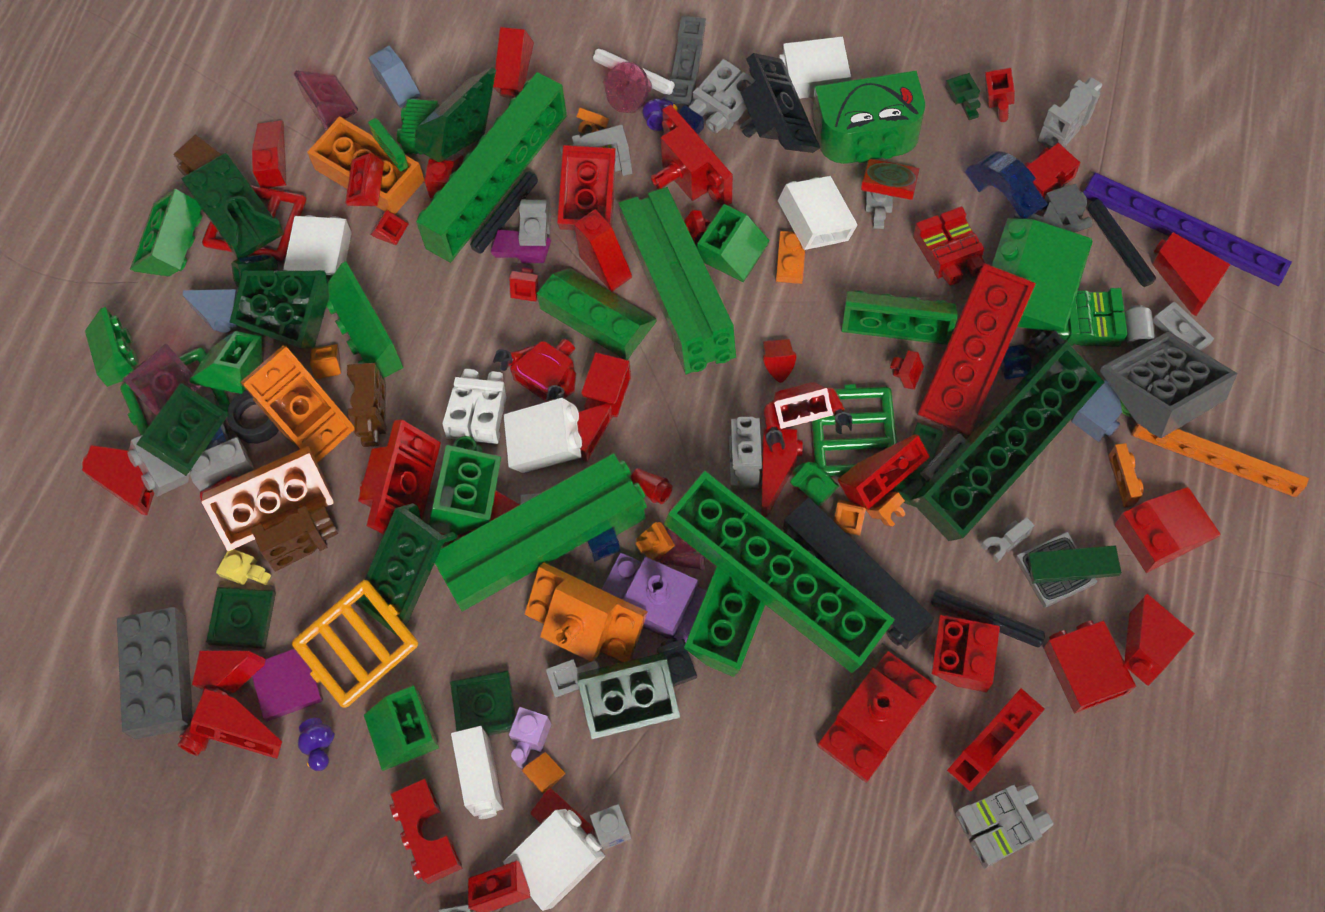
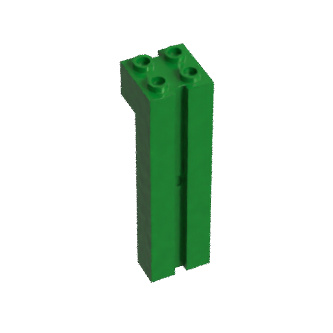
M668 187L649 192L648 198L639 200L637 196L619 202L622 223L672 332L675 352L685 375L704 370L707 363L713 361L716 364L726 363L736 358L734 325Z
M613 453L443 547L435 561V565L461 611H465L536 571L541 564L550 563L612 527L617 536L645 520L644 509L647 508L643 499L645 494L638 483H632L629 477L631 472L625 461H618Z

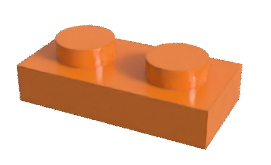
M780 231L776 282L803 283L805 250L795 232Z
M1126 443L1117 444L1113 447L1108 457L1123 506H1135L1143 494V483L1136 476L1133 453L1129 452Z

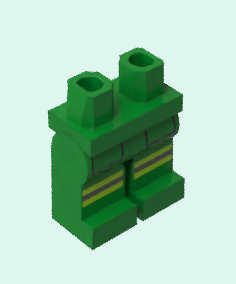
M1110 288L1108 292L1077 291L1066 330L1057 331L1064 342H1068L1071 346L1076 344L1080 346L1120 347L1127 336L1121 288Z

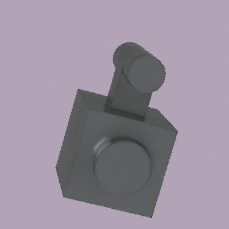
M1076 184L1046 193L1041 207L1045 213L1051 202L1066 230L1075 233L1092 227L1093 224L1090 217L1081 219L1087 206V199L1084 193L1079 191Z

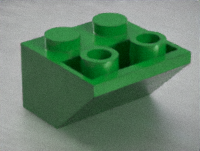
M724 204L697 246L698 252L705 264L744 283L770 240L748 215Z
M106 307L101 308L86 328L85 334L96 374L108 387L138 376L135 365H138L139 361L134 350L130 349L129 343L133 341L129 330L122 327L117 315L113 316Z
M234 331L211 347L191 376L190 383L243 394L246 388L240 382L263 363L261 336Z
M414 685L384 697L364 714L382 771L439 749L422 696Z

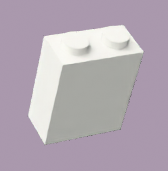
M843 37L783 44V54H780L779 58L785 64L799 99L814 97L815 86L851 81Z
M831 176L814 177L800 182L792 181L785 185L778 199L804 250L849 241L858 225Z
M313 215L295 216L283 271L325 270L328 283L341 263L347 259L352 232L346 219L336 216L330 218L315 217Z
M563 398L504 414L508 466L521 473H526L581 458L580 448L582 446V439L578 433L577 421L579 420V413L576 406Z
M482 726L451 733L464 806L474 817L478 816L479 819L496 816V811L503 810L504 808L490 738Z
M555 810L503 861L504 864L514 861L520 862L530 890V896L542 911L553 908L605 857L600 850L602 848L600 842L592 834L587 835L580 827L582 824L581 820L571 810Z

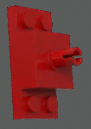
M671 104L662 109L664 135L661 137V151L664 169L651 175L654 186H657L659 190L675 181L691 201L708 192L714 202L718 201L721 206L724 204L731 205L733 174Z
M402 419L394 421L388 445L371 450L364 480L360 483L362 486H360L358 501L371 508L366 526L383 535L397 507L412 503L416 504L422 520L441 442Z
M887 651L878 665L871 669L838 713L836 721L818 743V747L867 783L936 690L937 686Z

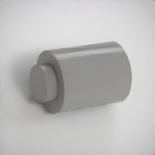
M1143 305L1130 307L1125 312L1127 326L1126 341L1128 347L1136 349L1155 339L1151 310Z

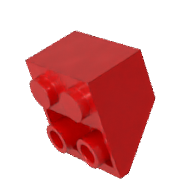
M940 615L931 674L956 687L987 693L993 684L1000 626Z

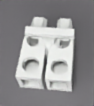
M464 369L461 378L455 377L454 388L451 392L442 423L446 439L457 440L462 436L472 437L473 435L475 442L499 443V429L507 398L503 373L492 371L488 374L487 380H479L477 371L474 369Z

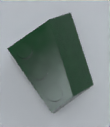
M490 68L467 79L418 126L415 132V149L437 162H441L479 140L485 134L496 69Z
M325 270L243 271L229 323L298 348L315 347L329 299Z

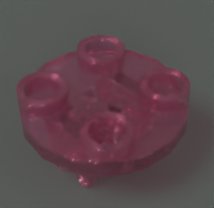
M633 62L617 64L608 72L607 79L603 80V83L606 85L605 91L608 102L612 108L623 113H636L645 103L648 93L652 89V83L647 78L643 68Z

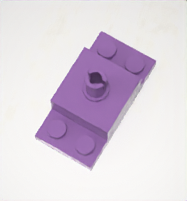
M622 553L619 554L601 589L648 611L643 625L644 628L665 638L684 639L685 642L706 594V590L698 587V580L650 558L645 557L643 562H640Z

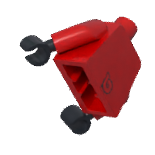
M562 339L555 348L547 342L541 341L537 345L514 352H508L504 349L496 351L493 363L501 362L500 369L502 371H506L508 366H511L510 369L514 381L545 402L559 398L565 399L575 392L576 372L573 361L569 358L575 347L567 339Z
M815 382L775 392L774 400L764 407V418L768 432L766 441L769 450L773 452L772 446L775 443H781L782 449L785 448V441L781 431H779L780 428L835 416V430L838 434H842V425L848 426L850 431H852V416L850 413L844 412L845 408L834 389L824 387Z

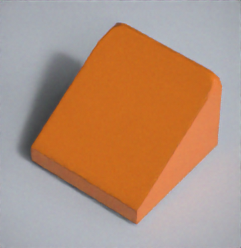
M338 344L311 349L310 365L315 379L341 374Z
M838 500L834 522L845 533L860 536L866 508L850 501Z
M546 752L521 770L543 795L566 775Z

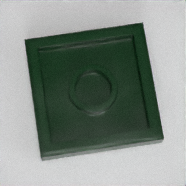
M217 587L206 643L218 646L265 649L276 593L270 590Z
M509 671L450 681L457 732L482 726L488 736L510 732L516 714Z

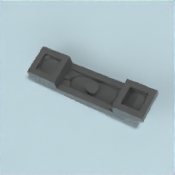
M681 16L672 77L669 79L675 84L672 94L666 95V100L676 104L690 105L693 100V92L696 88L703 49L706 18Z

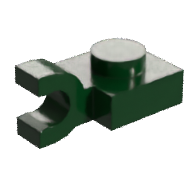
M970 73L946 80L945 88L955 105L964 104L968 120L978 118L979 113L976 109L981 107V103L977 99L979 98L980 90Z

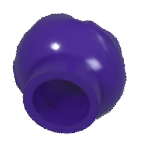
M666 96L661 99L649 100L644 104L642 110L643 117L648 127L654 131L664 129L662 126V109L671 104L676 111L678 110L675 103L666 100Z
M311 718L299 726L298 748L302 753L309 755L308 767L314 771H322L329 763V757L323 750L332 743L335 733L330 726L323 724L320 718Z

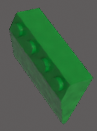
M1007 219L992 266L1036 283L1017 327L1056 331L1066 330L1092 246V238L1034 219Z

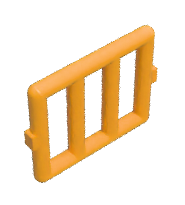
M362 580L294 638L292 646L312 670L310 675L317 683L321 682L338 704L346 708L416 649L418 640L398 617L400 613L394 605H388L368 580ZM365 595L404 642L392 654L388 652L352 608L351 605L361 596ZM340 614L344 615L381 661L369 674L329 626ZM318 633L323 636L359 681L347 693L344 692L307 646V643Z

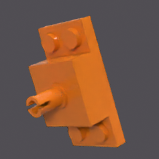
M284 345L240 382L254 397L252 400L289 441L293 442L299 450L309 446L317 463L354 431L353 424Z
M543 563L538 568L524 615L544 624L540 635L541 638L593 662L603 652L621 662H626L632 659L648 611L551 565Z

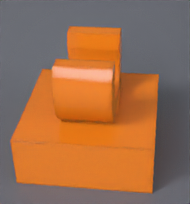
M579 108L576 116L585 120L578 127V132L583 134L588 126L592 127V132L599 131L598 126L607 128L609 118L583 108Z
M888 492L870 509H866L871 518L881 519L884 525L893 527L895 523L891 520V514L895 512L898 517H904L905 511L900 505L905 500L899 492Z
M662 522L652 524L636 538L637 542L635 543L642 554L644 553L647 558L656 562L675 546Z

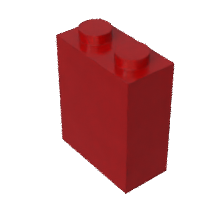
M1093 620L1086 621L1076 627L1077 630L1067 633L1066 630L1056 632L1049 636L1050 640L1043 648L1074 714L1127 695L1136 687L1129 670L1124 666V660L1104 620L1095 624Z

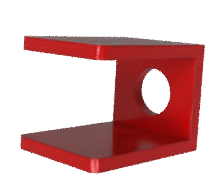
M595 352L581 392L583 397H587L584 404L585 410L607 403L611 405L613 417H618L631 379L630 361Z

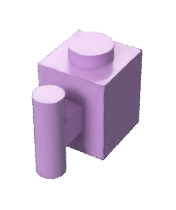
M519 707L509 733L512 742L517 744L516 749L511 753V757L519 768H524L528 764L527 757L530 749L538 752L542 751L552 725L548 716Z

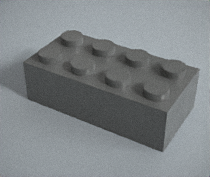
M176 607L118 617L117 637L122 732L134 739L185 730L191 724L193 718L186 616Z

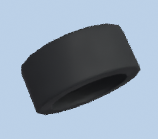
M244 391L243 394L237 395L229 404L227 411L229 414L227 416L228 424L236 435L247 443L259 444L266 442L276 436L279 429L269 418L258 428L245 429L240 424L241 415L247 408L256 405L252 400L254 397L248 391Z

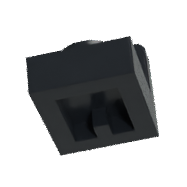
M1041 329L1030 337V342L1025 348L1028 352H1034L1041 360L1051 348L1065 342L1056 330Z
M668 639L661 643V647L657 648V654L665 653L673 687L697 678L689 653L684 649L686 643L684 639Z

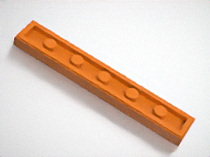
M1136 422L1131 433L1133 437L1292 497H1297L1307 487L1309 481L1308 477L1179 429L1163 438H1159Z

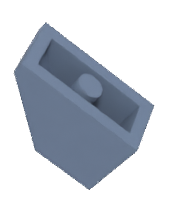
M390 46L368 57L374 76L399 108L406 105L407 99H417L421 96L402 60Z
M236 289L183 290V296L190 307L214 331L226 333L230 330H240V326L229 323L237 295Z
M1106 379L1104 380L1105 383L1076 413L1072 420V423L1098 442L1105 435L1111 437L1120 426L1117 420L1122 413L1120 398Z

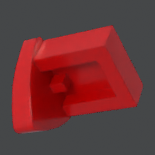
M790 339L763 341V360L766 369L775 380L782 383L792 372L797 358L796 353L792 350Z

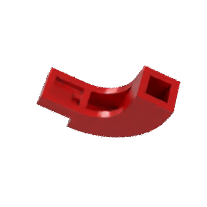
M1020 688L947 771L971 792L1040 716L1045 708Z

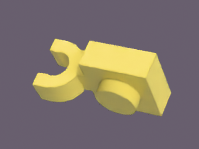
M234 549L227 551L216 571L220 577L241 585H245L248 578L267 585L271 577L269 573L265 572V568L255 565L257 560L253 556Z

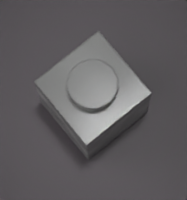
M619 804L590 815L603 850L632 839Z

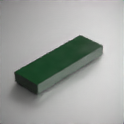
M917 422L913 435L916 434L920 437L930 458L891 490V492H899L905 500L903 503L914 506L910 500L925 483V478L920 473L934 459L944 431Z
M1116 545L1032 552L1027 555L1032 584L1116 577L1122 573Z

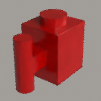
M1011 68L985 72L989 108L997 107L998 120L1000 122L1008 120L1009 105L1015 104V89Z

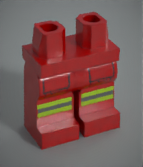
M962 206L940 214V218L936 215L917 222L913 236L928 263L935 270L934 274L937 279L943 277L950 286L962 280L963 274L961 270L967 268L971 276L975 277L979 275L983 263H985L982 257L984 247L966 220L967 214Z

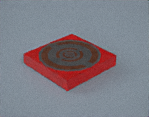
M869 159L861 190L913 200L920 168Z

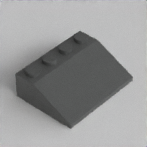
M1169 331L1102 366L1100 370L1135 421L1159 438H1163L1227 400L1238 374Z

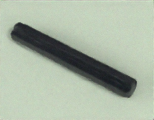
M528 171L523 175L471 241L470 246L473 251L478 254L484 252L496 236L497 231L502 229L520 206L521 200L525 199L538 183L535 174Z
M1099 199L1091 202L1088 206V211L1143 287L1153 284L1156 276L1103 202Z
M936 589L931 599V604L971 621L1000 626V633L1034 647H1040L1044 641V631L943 590Z

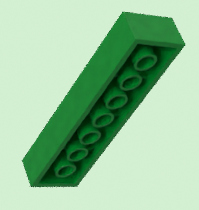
M536 72L531 80L526 81L519 95L510 101L508 108L502 116H498L489 132L480 138L477 147L472 153L470 152L466 155L460 168L450 175L447 184L442 190L436 192L430 205L418 215L416 223L426 250L449 263L454 260L567 117L562 84Z
M706 471L700 475L670 511L664 522L666 527L851 673L863 664L895 620Z

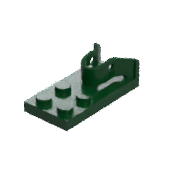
M227 153L181 178L184 185L237 259L249 256L284 235L277 217L273 218Z
M414 503L395 508L365 577V580L372 584L388 605H394L400 613L398 617L405 626H407L443 544L457 539L458 536L453 532L441 535L421 520L419 508ZM365 595L355 602L357 606L397 636L396 632Z

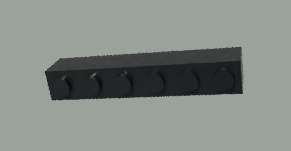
M809 497L784 519L783 530L786 535L895 619L887 630L888 638L895 645H902L905 649H908L931 627L934 617Z

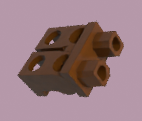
M375 363L347 365V376L354 386V393L350 398L352 408L348 409V418L354 426L355 435L361 437V445L363 447L379 446V434H386V425L384 423L386 384Z
M306 506L297 509L299 514H290L282 523L267 530L264 529L262 524L251 529L261 554L275 572L312 554L317 548L319 551L328 548L325 540L337 535L338 532L324 506L310 513Z

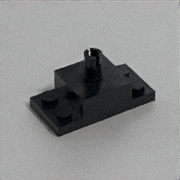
M757 53L747 57L746 60L750 67L749 73L755 82L740 92L751 118L740 124L741 129L746 127L742 130V133L748 138L757 132L760 138L779 140L785 150L814 153L821 147L783 60Z

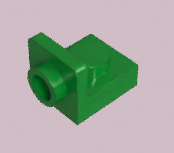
M814 462L800 464L794 470V477L790 481L793 486L799 487L817 506H822L839 487Z

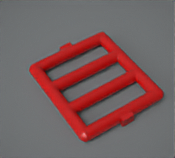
M251 186L258 197L270 199L267 209L273 218H275L281 201L294 203L277 250L262 247L249 255L268 254L272 255L277 261H283L287 255L294 217L301 216L306 203V197L302 194ZM210 221L202 240L203 246L232 252L224 240L215 239L218 231Z

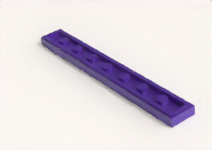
M1096 172L1083 192L1086 198L1091 201L1099 199L1106 208L1169 237L1174 232L1227 263L1278 287L1292 261Z

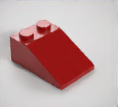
M563 145L557 221L561 230H575L574 223L595 209L612 226L615 148Z
M1189 487L1147 500L1123 512L1115 523V527L1146 573L1221 535Z

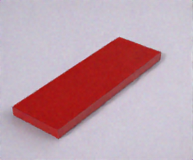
M983 263L918 412V416L970 436L1036 283Z

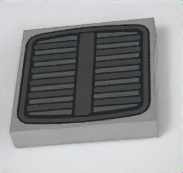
M1068 532L1020 553L1015 558L1044 608L1094 586L1098 582L1096 578L1032 584L1027 559L1028 553L1078 549Z

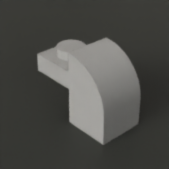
M522 199L519 208L520 246H546L547 234H550L551 226L549 200Z

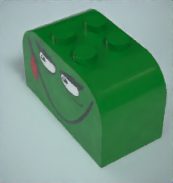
M917 70L815 86L812 119L823 155L829 160L841 164L864 163L869 159H890L894 156L906 154L914 149L919 140L925 111V99Z

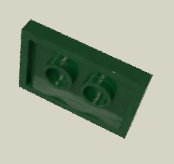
M180 383L136 445L187 476L229 414Z

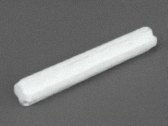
M603 49L595 50L593 56L595 62L663 94H672L675 87L672 81Z

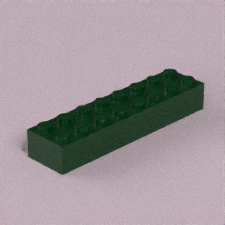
M1068 342L1051 348L910 501L948 541L963 539L1105 382Z

